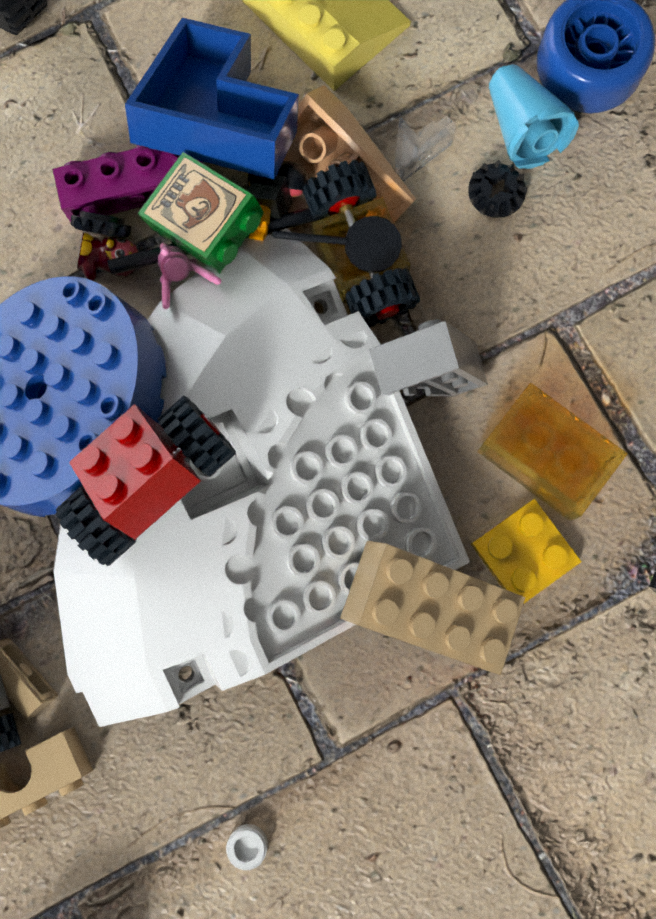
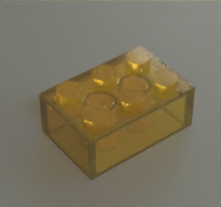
M531 382L477 450L479 454L568 521L583 515L628 454Z

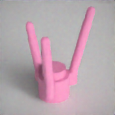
M165 242L160 244L161 252L158 256V265L162 272L160 282L162 284V307L164 309L170 307L171 282L184 280L190 271H195L216 285L221 283V279L198 264L195 259H188L186 253L179 247L168 246Z

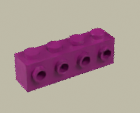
M137 145L134 149L118 153L107 152L98 158L82 162L70 161L62 167L53 168L61 210L71 222V215L79 216L80 211L108 216L143 207L180 156Z

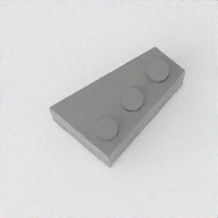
M440 319L424 322L418 326V331L369 349L382 395L390 396L394 392L403 390L405 396H413L417 394L416 389H424L426 396L453 397L488 385L476 342L448 322H442Z

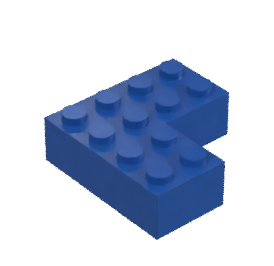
M181 18L125 103L130 143L179 156L184 152L199 161L274 180L297 133L299 94L247 82L251 73V34Z

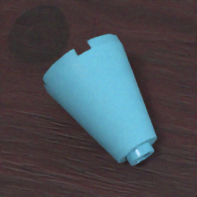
M518 65L502 66L496 70L490 80L489 91L509 159L519 169H532L549 162L550 160L547 155L556 149L561 153L574 139L579 127L575 113Z

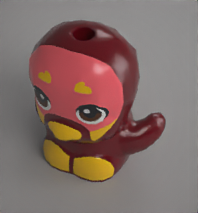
M83 232L77 269L81 270L87 279L95 281L96 270L100 269L111 274L107 260L137 253L138 249L128 240L106 237L100 241L97 237H92L89 233ZM136 269L114 275L119 277H127L133 274L136 271Z

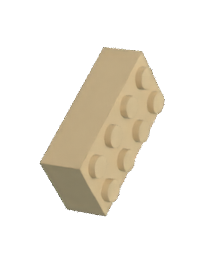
M367 541L340 619L501 675L525 597L389 544Z

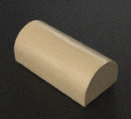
M11 639L0 640V674L7 698L28 721L58 697V693Z

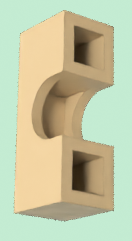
M75 727L67 729L25 751L32 769L31 778L27 785H20L12 781L4 764H0V829L11 823L10 814L22 809L24 816L48 804L45 796L59 790L62 797L84 785L82 777L93 771V768Z

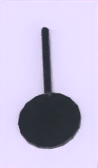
M367 216L357 220L348 229L346 237L286 231L272 232V237L276 239L345 245V253L350 262L359 270L369 273L382 272L392 267L399 258L402 248L401 235L396 226L389 220L379 216Z

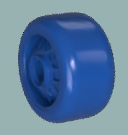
M635 0L564 1L550 17L538 49L537 72L542 86L570 109L579 113H601L621 105L636 91L652 62L656 39L651 19Z

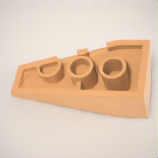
M325 85L307 93L298 105L297 133L283 161H292L302 165L307 171L308 180L311 177L317 178L316 173L321 170L324 172L328 171V166L333 164L335 167H338L343 161H347L348 164L352 160H357L358 163L362 161L367 167L377 197L373 199L374 202L371 205H366L367 209L363 212L370 216L385 218L394 224L416 198L350 110Z

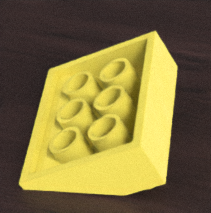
M242 0L333 91L352 77L411 24V21L389 0Z

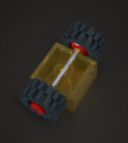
M352 160L349 164L347 161H343L338 167H335L334 164L328 166V171H319L316 173L317 178L311 177L308 180V184L303 187V194L315 221L312 223V234L346 237L347 231L353 223L367 216H379L393 223L383 197L373 200L377 197L376 189L367 167L362 161L358 163L357 160ZM314 242L320 259L331 269L336 277L333 281L342 303H347L351 314L359 311L369 327H374L377 323H380V325L384 324L389 319L394 320L398 318V315L409 312L408 309H413L420 302L419 294L409 272L411 264L403 245L399 258L392 267L382 272L369 273L359 270L350 262L345 253V245Z

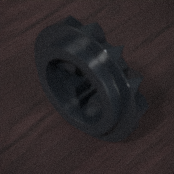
M500 160L488 165L484 162L480 169L473 172L468 186V194L472 205L480 213L493 218H502L515 213L522 206L527 192L524 174H519L515 170L514 164L508 166L501 164ZM502 179L505 180L504 191H500L493 198H490L493 187L490 183L496 185Z
M80 211L79 216L71 215L70 224L75 229L125 238L131 235L132 227L125 225V219L85 211Z

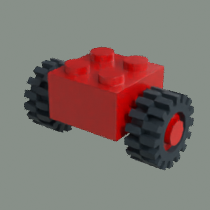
M185 395L157 418L158 423L134 404L69 462L82 486L56 508V516L61 520L59 523L62 528L69 531L67 533L68 536L79 543L77 546L82 551H88L89 557L93 560L97 559L102 565L110 566L136 543L137 538L201 482L185 459L186 457L205 475L207 474L210 477L236 454L235 449L225 439V436L215 424Z

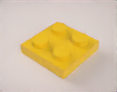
M535 499L525 504L471 543L473 549L500 586L505 590L525 597L524 603L582 562Z

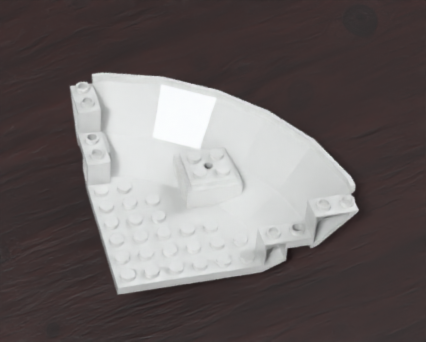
M287 228L284 229V230H281V231L291 232V231H289ZM272 234L267 235L264 241L246 238L238 248L235 259L226 265L220 274L208 266H204V268L221 279L219 285L195 273L170 293V307L168 309L162 307L161 300L147 319L154 329L152 332L157 344L163 348L167 377L162 378L160 398L165 400L162 414L185 395L215 424L225 436V439L235 449L236 454L210 477L200 472L192 461L186 457L185 459L201 482L137 538L136 543L110 566L102 565L97 559L93 560L89 557L88 551H82L77 546L79 543L75 539H71L67 534L69 531L62 528L60 524L53 572L67 675L75 692H83L99 727L169 712L179 708V704L214 685L224 691L258 678L355 626L356 624L340 619L367 541L389 544L453 570H457L470 562L400 391L394 392L390 396L381 394L369 349L381 344L359 311L347 315L333 281L336 279L335 275L301 241L276 239L272 237ZM315 301L322 304V314H318L314 310ZM190 666L192 669L190 677L185 680L179 679L180 669Z

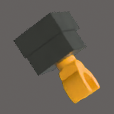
M253 174L248 192L254 195L264 214L257 229L249 235V239L264 241L268 233L270 217L281 219L283 212L288 213L292 204V198L286 176L276 175L273 180Z

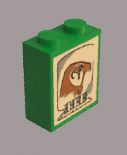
M184 152L138 212V215L154 232L219 274L226 265L235 259L238 248L246 237L257 229L264 214L253 194Z

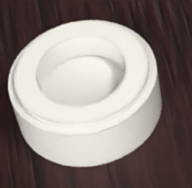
M252 824L237 827L230 835L226 845L229 861L241 870H252L258 867L263 862L268 849L265 833L259 827Z

